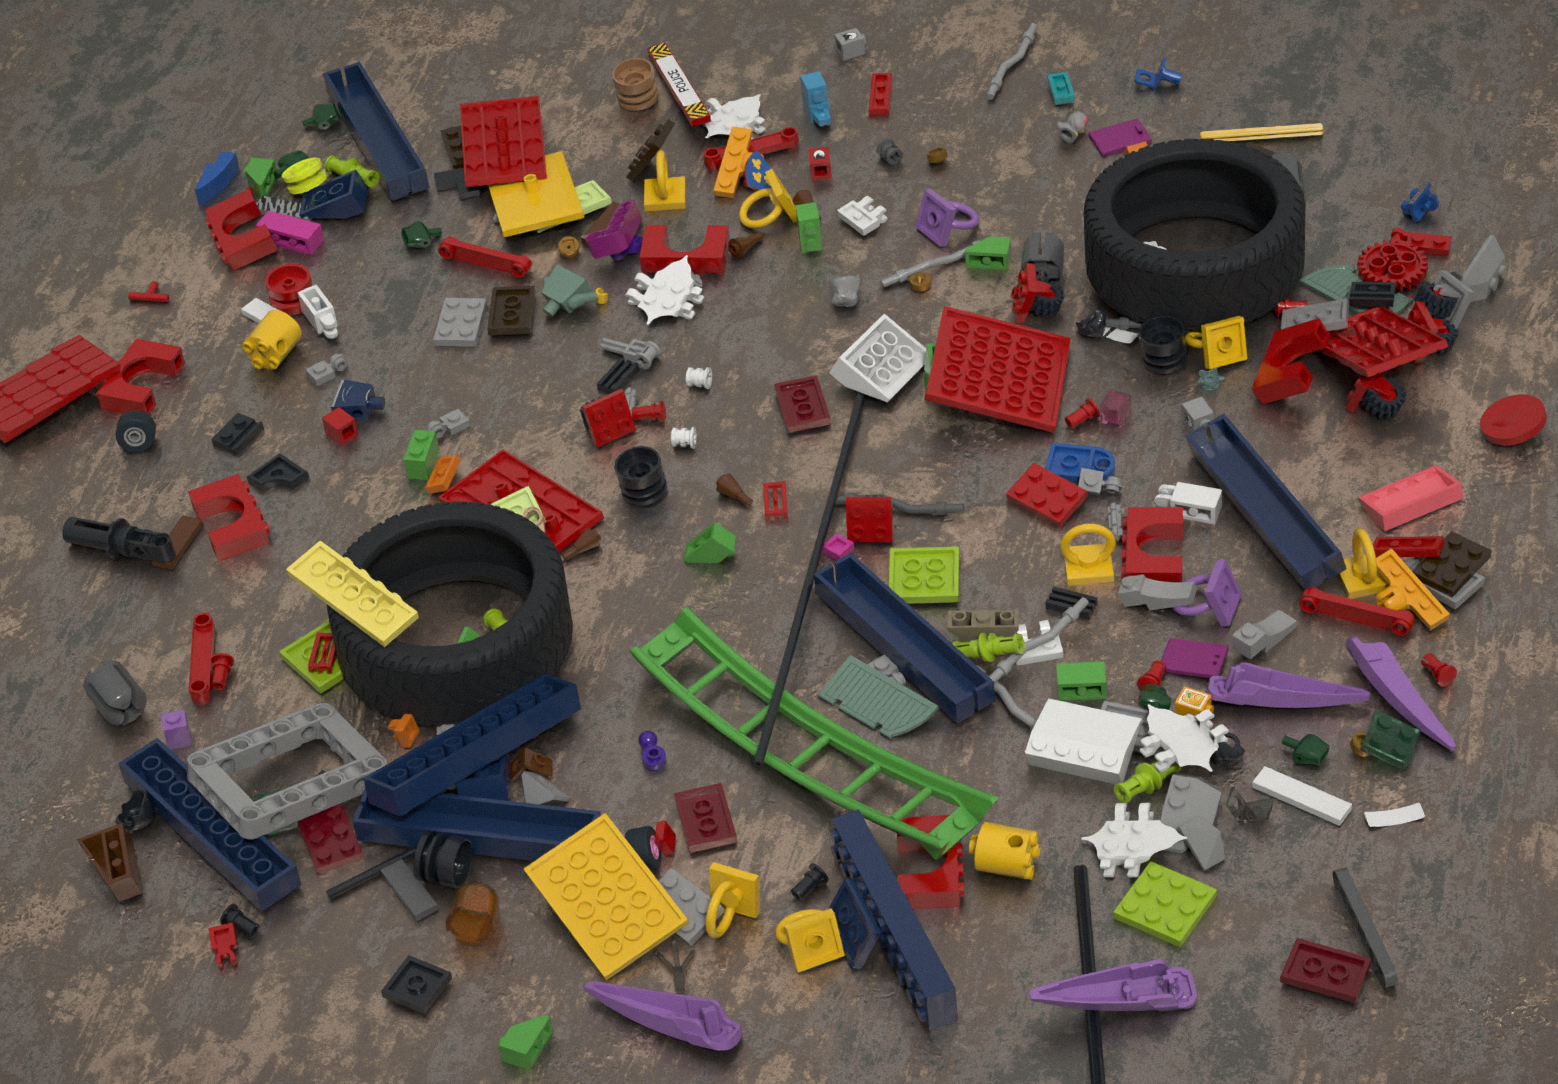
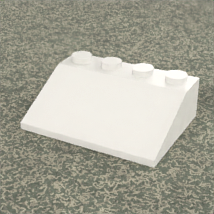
M883 314L838 358L829 373L847 388L889 402L925 365L926 348L887 315Z
M1048 698L1031 732L1026 747L1025 756L1028 765L1112 784L1123 783L1142 719Z

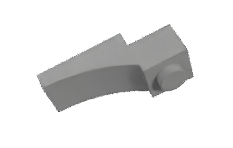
M1137 575L1122 579L1118 595L1125 607L1146 604L1151 611L1193 604L1197 587L1194 581L1163 582L1148 579L1145 575Z
M1277 610L1274 614L1252 625L1247 622L1232 635V648L1249 659H1252L1261 650L1267 653L1297 627V620Z

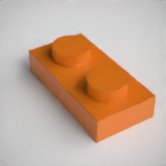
M457 454L438 459L425 486L429 494L442 493L448 490L461 462Z

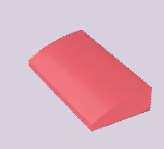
M1434 465L1362 495L1358 499L1370 518L1383 531H1387L1463 499L1461 482L1438 465Z

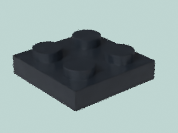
M408 955L381 990L382 997L425 1015L451 981L452 975L450 971Z

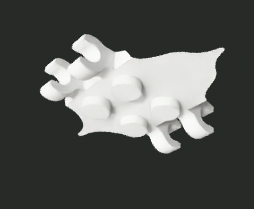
M760 94L729 101L723 106L715 98L707 100L706 104L711 106L707 110L711 121L701 124L708 129V135L705 138L716 134L730 135L732 126L752 129V132L754 131L757 134L764 132L765 128L760 125L765 122V119L759 117L758 112Z
M687 255L683 259L671 263L663 270L657 271L653 279L643 273H638L635 281L639 282L637 288L647 290L644 295L632 288H629L625 294L627 297H630L628 304L638 305L639 308H642L647 313V325L653 319L664 315L681 316L692 320L695 311H691L693 304L688 303L687 300L701 304L704 296L700 295L702 292L701 288L693 287L694 282L691 278V267L687 262Z
M1148 704L1149 715L1147 721L1149 724L1148 734L1150 736L1141 740L1145 747L1141 748L1140 752L1145 757H1149L1159 747L1165 750L1155 755L1159 762L1154 764V767L1161 773L1166 771L1172 763L1176 762L1180 767L1198 765L1212 772L1209 759L1218 750L1219 742L1228 741L1224 734L1229 732L1223 724L1210 730L1213 727L1210 719L1214 718V714L1207 709L1196 716L1191 714L1182 716L1170 710L1158 709Z
M1116 803L1115 820L1106 821L1105 825L1097 833L1089 837H1082L1081 839L1088 840L1095 845L1097 857L1101 860L1100 868L1104 869V877H1114L1117 865H1124V868L1128 869V877H1138L1141 863L1148 861L1154 853L1167 849L1176 842L1187 839V837L1180 835L1174 828L1164 825L1160 820H1153L1154 813L1149 812L1150 803H1140L1138 821H1129L1130 812H1126V803Z

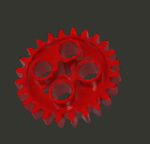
M1394 239L1391 240V243L1383 240L1381 245L1375 242L1374 247L1368 245L1367 250H1362V255L1358 256L1357 270L1358 276H1361L1362 281L1396 282V289L1398 288L1402 292L1403 287L1411 290V284L1418 286V281H1424V277L1427 276L1428 262L1427 256H1424V251H1418V246L1411 248L1410 242L1404 245L1403 240L1399 241V243H1395Z

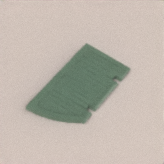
M1344 264L1312 272L1303 277L1300 283L1332 301L1347 299L1349 304L1352 282L1367 281H1362L1361 276L1354 274L1356 269ZM1397 293L1394 306L1385 308L1399 314L1411 305L1413 300L1401 293ZM1349 306V310L1356 314L1374 308Z
M852 655L846 659L818 694V697L832 705H835L837 701L842 702L838 707L840 710L872 729H875L878 724L881 725L882 728L879 730V733L889 739L919 727L939 709V706Z

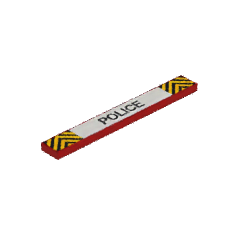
M666 42L648 47L647 50L650 58L692 127L710 122L709 112Z

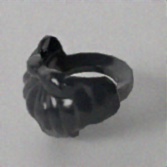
M1098 306L1085 320H1082L1080 323L1076 322L1079 333L1089 337L1101 338L1106 328L1107 310Z
M1228 732L1224 736L1233 739L1235 745L1232 748L1226 742L1218 743V750L1210 757L1212 762L1217 765L1231 766L1238 762L1245 753V749L1240 746L1238 737Z

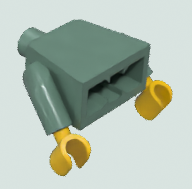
M558 264L551 275L544 278L542 295L548 303L543 308V311L550 317H553L559 309L569 314L586 303L596 301L598 304H605L608 301V293H603L602 288H597L596 292L593 291L586 279Z

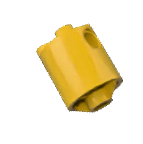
M272 310L265 315L241 347L252 360L251 364L256 369H277L302 338V331L298 323L291 316L282 311Z
M984 822L980 832L972 835L969 844V854L975 855L976 871L1032 880L1035 869L1033 861L1034 858H1039L1041 845L1037 844L1039 833L1035 830Z

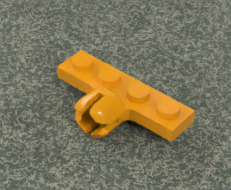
M732 126L713 190L714 196L735 197L739 179L744 176L747 159L753 154L748 152L753 135L752 129Z
M1393 549L1376 558L1377 571L1390 585L1377 593L1376 603L1378 606L1397 611L1410 609L1430 631L1449 619L1450 614Z

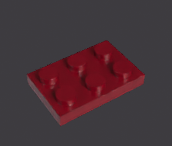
M817 375L774 384L788 433L831 425V418Z
M722 783L674 793L689 853L738 842Z
M342 803L297 821L317 875L364 859Z
M1297 938L1281 973L1280 982L1356 1003L1371 967L1372 959Z

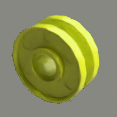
M313 157L293 164L282 173L281 177L285 183H289L287 189L290 194H300L322 184L328 175L324 169H320L322 167L321 160Z

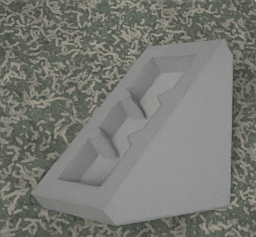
M523 771L522 782L526 803L550 805L569 801L570 797L541 774Z
M1198 816L1178 827L1182 836L1187 837L1185 841L1203 871L1225 860L1221 832L1204 818Z

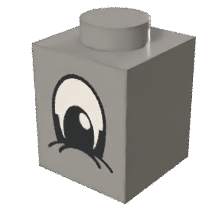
M857 28L834 35L836 51L843 61L865 54L866 38L864 34H860Z
M1199 397L1182 403V421L1192 433L1202 426L1208 432L1207 423L1214 419V412L1205 400Z

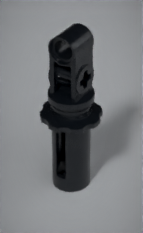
M69 517L63 526L62 535L66 543L105 550L107 556H110L112 560H119L124 555L130 558L137 557L139 559L167 563L176 556L171 538L167 533H158L130 526L123 518H118L116 521L108 524Z

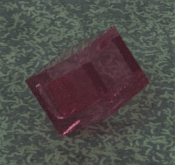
M1110 389L1100 405V423L1121 428L1131 412V395Z

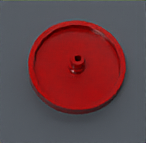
M1526 394L1512 395L1490 405L1481 417L1480 427L1484 437L1489 442L1497 445H1515L1537 435L1546 424L1547 413L1544 404L1537 397Z

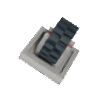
M1440 270L1434 283L1423 282L1414 301L1424 302L1432 316L1437 315V318L1443 317L1444 321L1449 320L1450 325L1454 324V329H1457L1475 292L1446 270Z

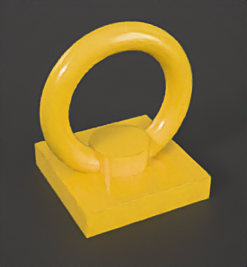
M659 150L656 154L657 178L645 179L644 209L645 211L686 209L685 176L668 177L666 154L663 150Z
M768 170L765 174L772 188H765L754 192L746 198L740 207L739 219L748 228L757 229L771 224L779 217L783 208L793 223L797 222L796 207L790 194L774 170ZM770 196L775 205L774 210L760 220H750L747 217L750 206L760 198Z
M1236 316L1201 325L1202 332H1190L1186 335L1188 346L1203 348L1205 368L1207 369L1247 360L1244 317Z
M1081 524L1070 529L1062 537L1060 550L1064 556L1068 586L1114 582L1111 555L1115 550L1116 540L1108 528L1099 524ZM1084 533H1096L1106 539L1105 544L1069 546L1073 538Z
M1363 528L1355 529L1352 536L1354 557L1344 559L1347 569L1337 575L1349 599L1377 594L1390 586L1377 571L1375 551L1368 533ZM1362 545H1363L1364 551H1365V554H1364V555H1363V551H1362Z
M713 862L709 867L711 900L706 915V931L711 938L718 939L728 930L735 913L755 919L760 914L759 875ZM719 905H721L725 912L716 928L717 912Z
M831 908L825 911L808 909L792 913L782 919L775 929L777 940L789 946L797 973L845 956L835 913Z

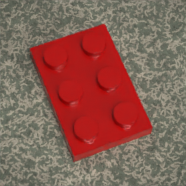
M1033 462L1009 489L1006 496L1008 500L1061 528L1088 497L1087 490Z

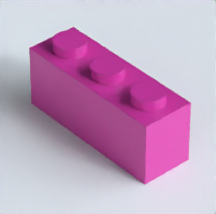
M268 211L256 224V228L266 224L276 246L312 255L324 241L321 224L273 211Z

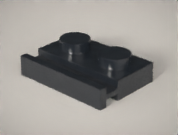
M1352 282L1349 306L1393 307L1396 282Z
M237 413L211 439L212 444L229 452L234 451L238 455L264 429L263 423L261 421L255 422V419Z

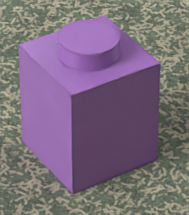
M185 710L161 714L163 732L168 748L171 750L192 745L190 727Z

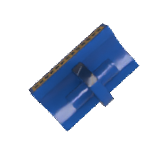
M1424 182L1420 189H1413L1410 192L1411 200L1403 201L1401 204L1403 215H1411L1413 222H1419L1428 210L1434 211L1439 206L1438 196L1430 191V182Z

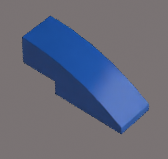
M220 152L215 164L206 165L195 188L199 205H203L213 199L235 177L239 170L236 152Z

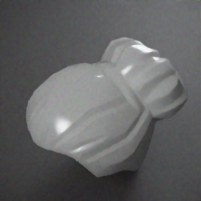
M859 274L856 277L848 275L829 280L830 291L833 295L832 304L837 307H852L858 302L857 292L861 285Z

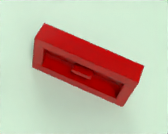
M785 481L763 483L765 520H770V517L778 520L779 516L788 519ZM777 488H781L782 510H778ZM768 489H773L774 510L771 511L769 510Z
M317 632L308 663L309 672H314L315 669H318V673H323L324 670H327V673H332L337 656L334 640L326 663L333 639L332 633ZM326 639L325 644L323 646L320 662L316 663L321 648L322 640Z

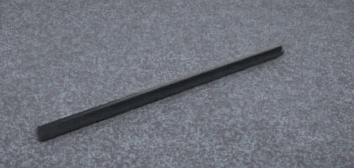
M1076 865L1074 867L1081 968L1082 975L1096 972L1087 867L1085 865ZM1085 1010L1091 1084H1105L1100 1014L1098 1010Z

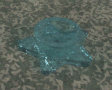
M1217 368L1210 371L1199 370L1200 378L1197 380V385H1202L1203 388L1212 390L1217 388L1220 382H1224L1225 378L1218 375Z

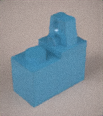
M817 71L800 76L803 109L811 124L817 123L820 127L831 124L827 85L822 75Z

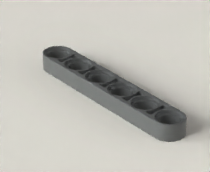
M1348 869L1334 870L1332 876L1335 888L1368 958L1372 959L1371 964L1382 987L1388 988L1398 985L1395 967Z

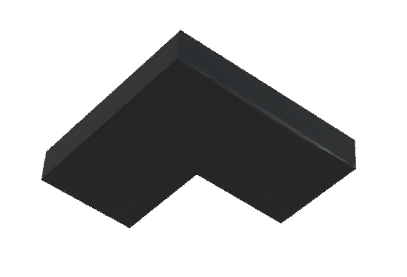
M464 168L434 173L437 191L457 188L460 199L480 196L477 185L472 187L465 186Z

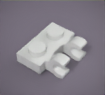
M869 196L864 197L858 203L853 200L837 210L838 217L863 236L879 227L880 223L888 220V217L883 214L887 210L883 206L874 208L870 205L874 200Z
M1048 620L1039 621V633L1042 635L1050 630ZM1020 624L1017 633L1022 634L1024 642L1031 640L1028 639L1026 625ZM1059 635L1054 640L1027 651L1016 662L1017 666L1063 658V649Z

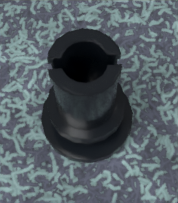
M814 863L809 865L810 871L804 873V878L790 890L793 897L798 901L802 902L814 888H819L821 882L827 883L829 881L824 870Z
M230 904L223 911L220 918L221 925L233 922L235 928L246 934L249 938H253L260 928L258 923L245 917L244 913L238 910L236 904Z

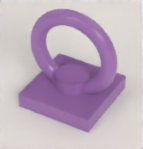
M932 189L924 191L915 227L937 245L943 247L947 246L951 228L960 230L972 229L978 225L979 216L969 206L955 201H946ZM956 211L966 214L971 220H954Z
M1226 559L1216 561L1211 575H1198L1184 581H1194L1196 586L1207 584L1204 593L1208 600L1192 607H1172L1176 613L1183 616H1196L1212 609L1221 627L1230 626L1242 592Z

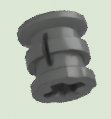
M886 138L877 146V154L888 161L890 165H895L901 161L903 152L895 145L892 139Z

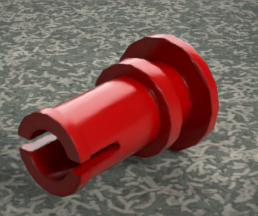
M1286 298L1277 304V307L1274 309L1275 316L1278 318L1283 310L1307 306L1308 302L1307 300L1294 301Z
M1087 398L1085 404L1080 405V409L1064 418L1070 429H1074L1086 420L1090 421L1093 416L1095 418L1100 417V411L1093 400Z
M659 401L658 405L653 403L651 406L633 407L632 418L634 421L646 419L657 421L660 418L661 422H665V404L663 401Z
M217 653L211 658L214 671L211 687L215 690H224L226 688L227 674L231 671L235 660L229 654Z
M1427 653L1423 656V659L1428 663L1421 660L1422 666L1432 673L1439 686L1446 687L1456 679L1457 669L1454 666L1448 665L1445 662L1442 663L1432 653Z
M1159 660L1154 661L1149 671L1139 677L1137 687L1140 691H1142V687L1146 684L1160 686L1161 677L1167 670V667L1164 666L1165 663Z

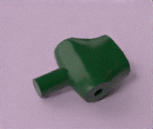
M333 102L317 104L313 107V116L303 120L302 124L304 128L316 124L319 129L325 130L338 122L340 116Z
M299 150L283 155L278 160L279 169L274 172V176L277 179L280 178L287 168L309 157Z
M417 221L408 227L402 228L401 235L406 247L426 248L432 243L431 237L441 236L442 231L441 228L427 229L422 222Z
M1146 684L1140 692L1138 705L1148 710V704L1158 709L1169 710L1171 697L1167 695L1165 688L1154 684Z
M1307 734L1300 741L1286 735L1282 740V745L1294 749L1292 758L1298 764L1320 766L1330 749L1329 744L1313 734Z

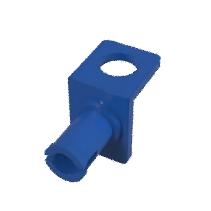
M1163 57L1157 74L1138 68L1134 82L1153 89L1157 88L1161 80L1179 86L1183 73L1166 69V57ZM1140 76H1148L1150 81H1145Z

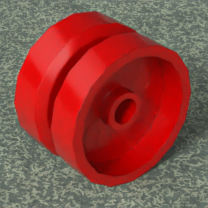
M293 263L280 265L272 269L265 278L270 306L289 316L302 313L297 292L313 286L310 271L305 266Z

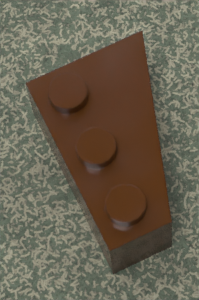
M123 823L77 839L81 848L119 902L142 894L133 839Z

